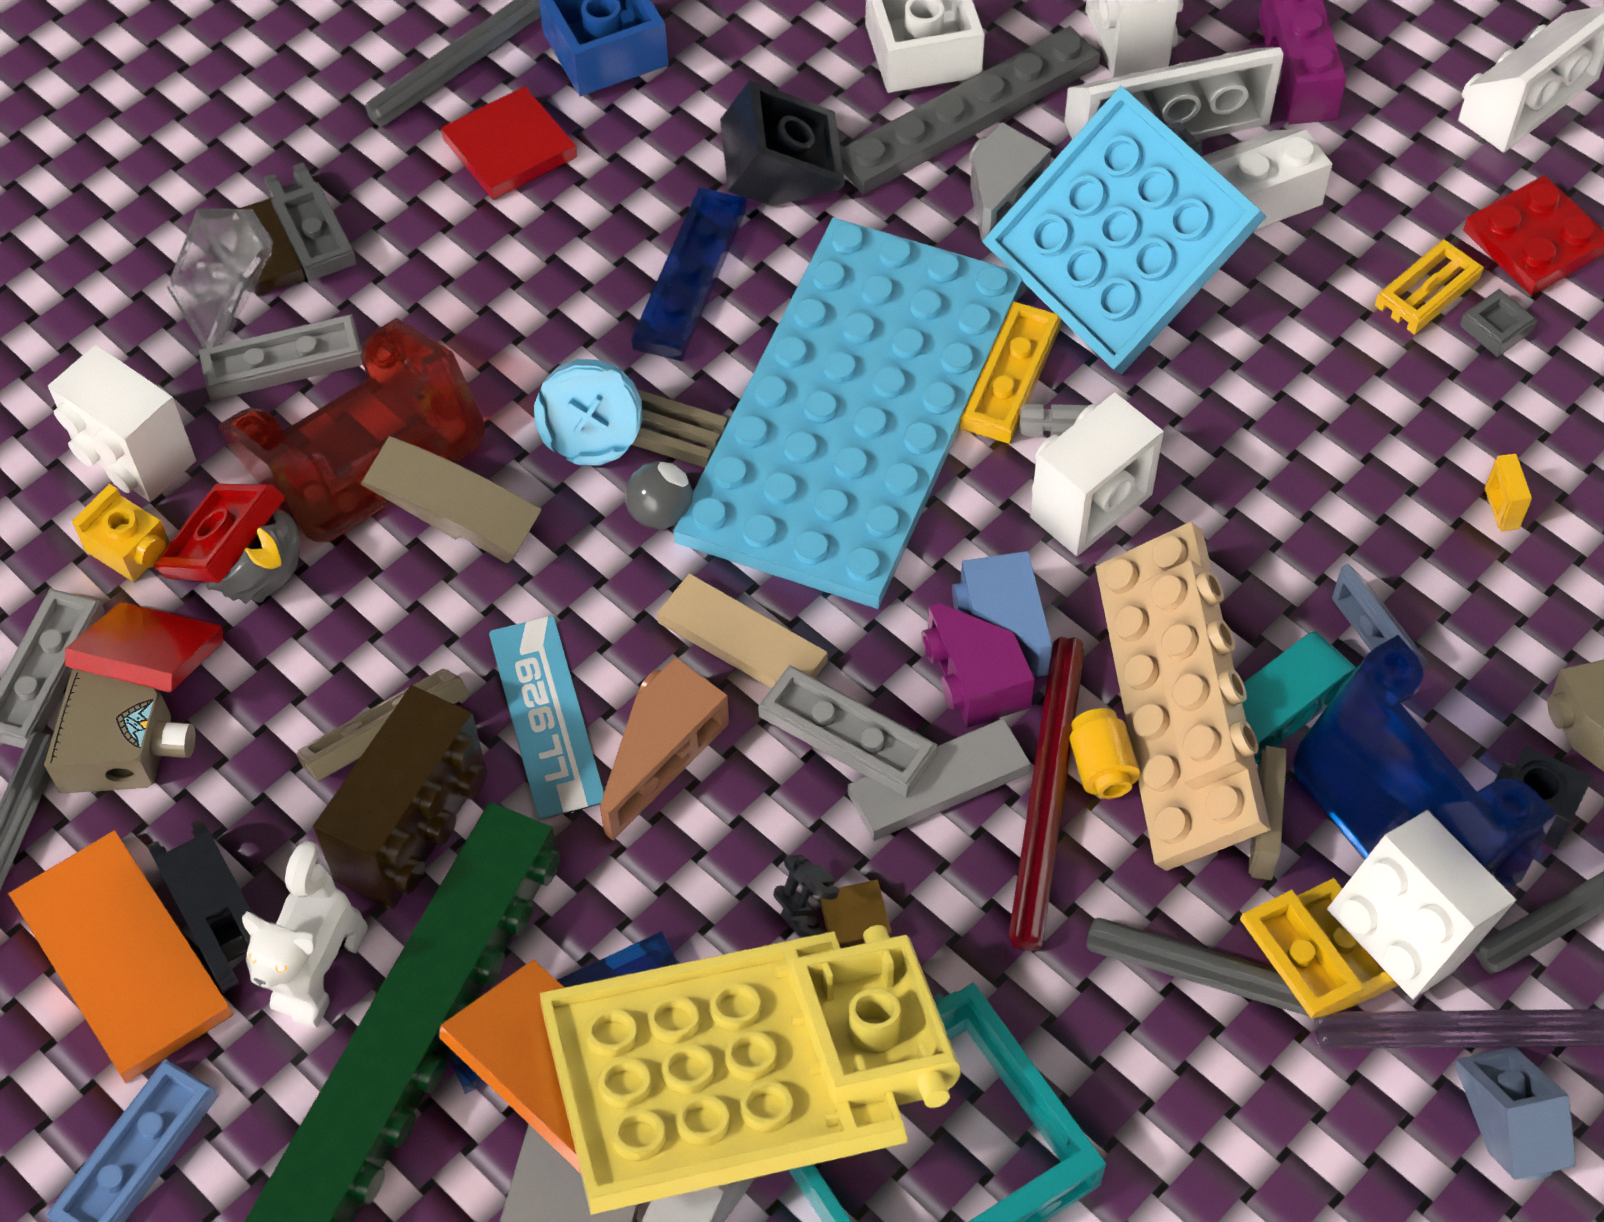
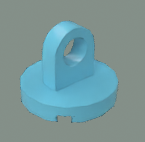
M576 359L558 366L543 381L534 404L535 426L543 443L553 452L556 450L559 454L566 456L567 461L577 465L600 466L620 458L636 439L642 423V400L634 382L618 367L596 359Z

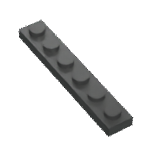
M1068 26L840 148L844 175L865 195L1097 69L1100 53L1071 26Z

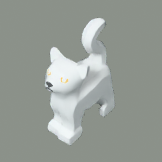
M305 841L296 847L288 862L285 882L290 894L286 898L277 924L267 922L251 912L244 914L242 922L251 935L246 957L251 982L262 988L273 990L270 998L271 1009L291 1016L293 1022L318 1028L330 1000L329 995L324 991V974L330 968L344 938H346L344 944L346 950L357 953L368 930V926L360 911L351 906L345 893L335 887L330 874L320 864L315 865L318 856L317 845L313 842Z

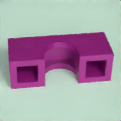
M1262 0L1258 20L1266 48L1280 47L1284 54L1278 90L1288 124L1337 120L1347 78L1323 0Z

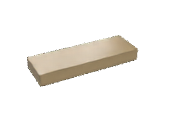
M690 573L657 612L659 624L771 689L789 665L816 678L828 663L827 651Z

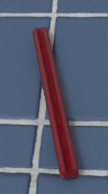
M1058 637L1052 646L1008 935L1011 946L1017 950L1037 951L1043 945L1071 750L1069 737L1073 732L1071 724L1076 716L1085 653L1082 641L1076 637Z

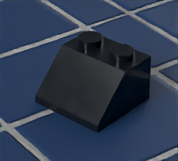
M749 80L720 119L728 192L769 206H775L840 190L845 184L835 111Z

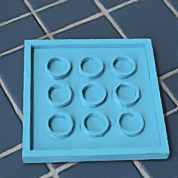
M1120 86L982 242L1009 269L1017 271L1023 277L1022 281L1055 314H1058L1114 371L1122 375L1267 216L1124 87Z

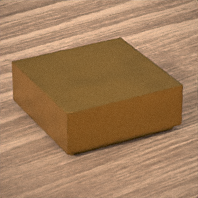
M878 879L839 887L840 892L836 899L828 900L819 897L827 933L835 932L840 949L865 944L864 932L875 925L884 926L889 937L892 938Z

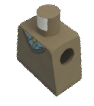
M72 669L44 766L60 793L148 788L155 782L162 756L191 757L195 746V727L191 723L171 722V714L161 692L157 689Z

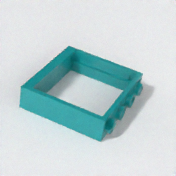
M975 983L969 984L958 992L954 991L946 997H943L941 993L935 996L933 999L949 1040L964 1031L968 1032L1061 1161L968 1222H1045L1101 1186L1106 1167L1105 1161ZM814 1164L788 1170L822 1222H852Z

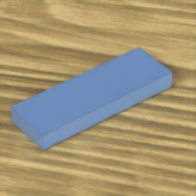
M164 1059L45 1216L50 1222H125L219 1097L215 1089Z

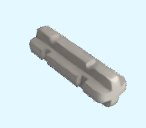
M1025 404L1020 410L1021 434L1025 436H1043V431H1050V436H1060L1075 424L1080 413L1089 405L1051 404V409H1043V404Z

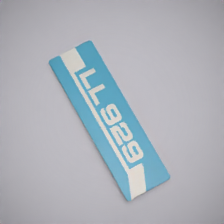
M547 616L490 631L489 636L538 818L544 819L600 804L604 791L554 617Z

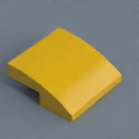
M1335 878L1296 896L1293 890L1285 892L1243 913L1240 918L1311 1019L1351 1008L1399 986L1327 910L1342 890Z

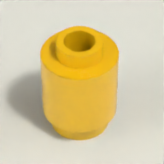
M1109 708L1092 709L1078 715L1072 721L1071 727L1073 732L1069 740L1084 790L1087 793L1098 795L1102 799H1114L1127 794L1132 789V785L1139 779L1140 770L1125 722L1118 719L1116 712Z

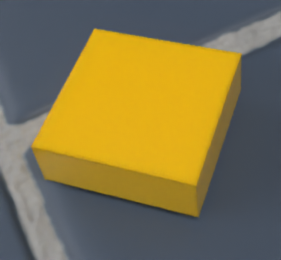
M1517 454L1500 455L1494 461L1484 489L1500 531L1519 530L1532 497Z

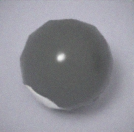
M661 461L643 464L630 474L624 493V502L631 517L643 527L658 530L677 525L679 519L687 513L693 498V489L686 473L672 463Z

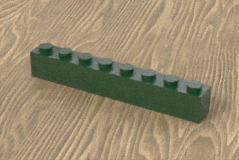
M488 802L244 1222H353L362 1204L369 1205L375 1199L384 1181L385 1170L383 1167L394 1147L401 1148L407 1142L416 1121L415 1109L425 1092L432 1093L437 1088L445 1072L446 1059L444 1057L450 1048L439 1038L441 1024L477 1000L484 986H493L504 965L505 954L503 952L513 934L520 936L530 921L533 911L532 900L541 884L548 886L557 873L561 854L557 850L553 827L493 802Z

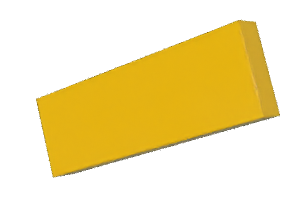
M1012 302L961 416V430L1011 444L1020 423L1021 407L1028 404L1061 328L1062 319L1058 314L1018 302Z

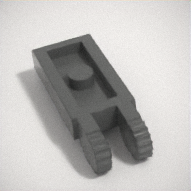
M302 162L293 166V176L299 189L286 194L280 179L274 173L263 176L269 196L272 198V205L309 282L357 264L353 249L319 182L314 183L305 163Z

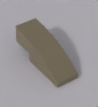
M391 436L386 440L361 482L363 486L456 540L461 536L505 563H508L516 556L542 510L513 492L460 465Z

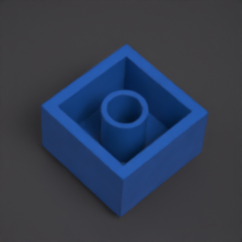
M538 0L543 34L579 96L668 66L665 23L651 0Z

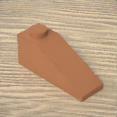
M677 657L662 670L651 672L642 682L636 695L600 804L604 834L611 840H614L730 724L727 695Z

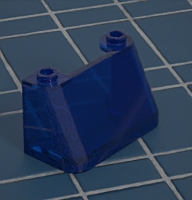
M1396 635L1375 647L1366 655L1300 741L1293 761L1294 772L1300 783L1364 860H1366L1385 834L1428 810L1508 890L1523 880L1556 814L1535 790L1526 783L1515 779H1501L1490 783L1479 791L1473 788L1401 704L1410 699L1419 690L1424 673L1423 665L1417 655L1399 635Z

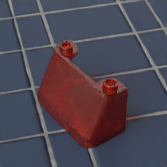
M398 318L393 319L371 333L362 346L361 360L369 377L368 380L282 431L279 423L270 413L260 408L242 410L217 425L228 447L259 484L274 485L286 497L279 508L283 512L289 513L296 523L298 530L315 542H327L337 538L392 503L361 484L389 436L417 446L453 463L471 454L483 439L485 426L482 415L454 353Z

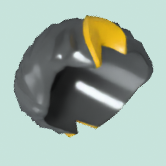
M277 509L267 523L257 529V536L245 548L243 554L220 583L207 582L206 588L208 590L220 591L232 601L240 599L245 604L251 599L262 603L265 597L272 595L280 589L294 573L298 565L300 553L298 527L290 514Z

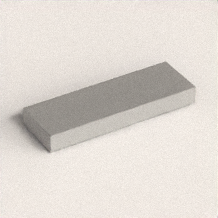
M352 314L198 350L207 392L211 401L365 364Z
M49 589L0 680V743L24 749L31 734L43 732L71 675L72 668L65 666V648L104 615L105 610L101 601Z
M792 665L787 667L758 706L760 718L905 798L908 797L937 755L936 743Z
M1003 718L937 746V755L907 798L867 776L848 784V795L874 841L1030 773L1031 763Z

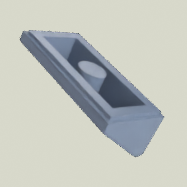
M1349 564L1342 566L1332 600L1389 676L1396 682L1425 668L1428 665L1427 659L1369 583Z

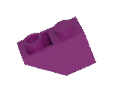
M944 604L930 605L928 629L921 632L924 650L931 663L939 662L944 676L941 678V684L947 704L951 710L959 708L967 728L1031 708L1035 679L1014 633Z

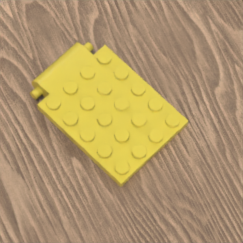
M875 925L864 932L865 944L840 949L835 932L833 931L540 993L542 1013L591 1215L908 1143L905 1126L897 1106L924 1100L925 1105L930 1108L944 1105L950 1098L948 1090L958 1081L961 1073L956 1055L910 938L907 935L890 938L884 926Z

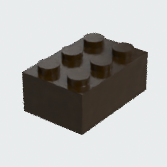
M410 685L313 825L334 881L393 910L404 893L410 894L416 889L423 877L426 860L436 845L442 846L450 838L456 825V815L467 798L474 799L479 794L487 777V769L472 712Z

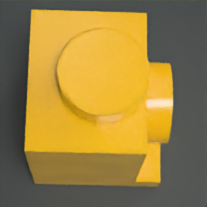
M111 484L106 486L71 521L85 551L132 582H135L148 568L153 567L155 560L170 543L161 520L121 496L118 489Z

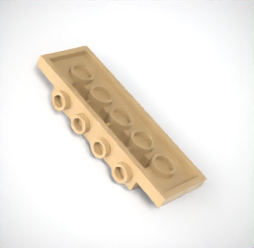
M1191 521L1095 566L1128 733L1140 770L1138 783L1154 864L1165 871L1271 830L1254 754L1258 752V741L1252 727L1246 721L1242 702L1246 701L1247 698L1246 689L1239 674L1234 670L1230 653L1235 650V641L1230 628L1222 618L1219 604L1224 600L1223 589L1218 578L1212 572L1203 530Z

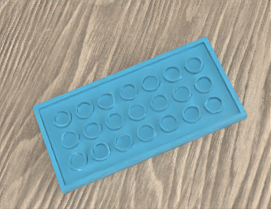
M833 217L693 491L691 506L687 513L679 519L673 531L675 543L879 609L960 429L961 416L1013 301L1017 302L1024 285L1023 277L1015 270Z

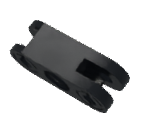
M201 818L191 823L194 829L192 833L195 838L168 852L164 845H160L158 840L147 847L218 985L224 993L239 985L229 962L247 953L251 935L246 930L242 917L246 912L252 913Z

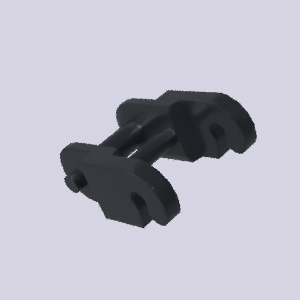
M788 855L784 860V865L789 871L785 885L777 886L773 891L774 898L783 908L781 916L801 938L824 934V930L818 928L820 921L815 916V909L808 902L810 893L812 892L823 899L832 900L838 897L840 889L833 886L835 879L823 865L814 866L804 855ZM799 884L803 886L801 893L797 890Z

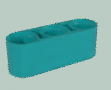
M1317 631L1305 635L1243 683L1247 694L1246 701L1242 702L1245 718L1252 727L1258 741V752L1254 754L1256 764L1259 762L1262 750H1265L1266 746L1278 747L1337 701L1351 687L1359 674V669Z

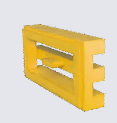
M1443 239L1377 295L1375 306L1381 311H1384L1387 307L1391 309V318L1398 323L1405 319L1409 322L1407 330L1415 335L1481 278L1484 267ZM1446 257L1452 260L1438 273H1434L1405 301L1400 298L1401 295ZM1464 269V271L1460 273L1455 279H1453L1448 285H1446L1442 290H1440L1421 308L1416 310V308L1420 304H1422L1426 299H1428L1433 293H1435L1447 281H1449L1453 276H1455L1460 270Z

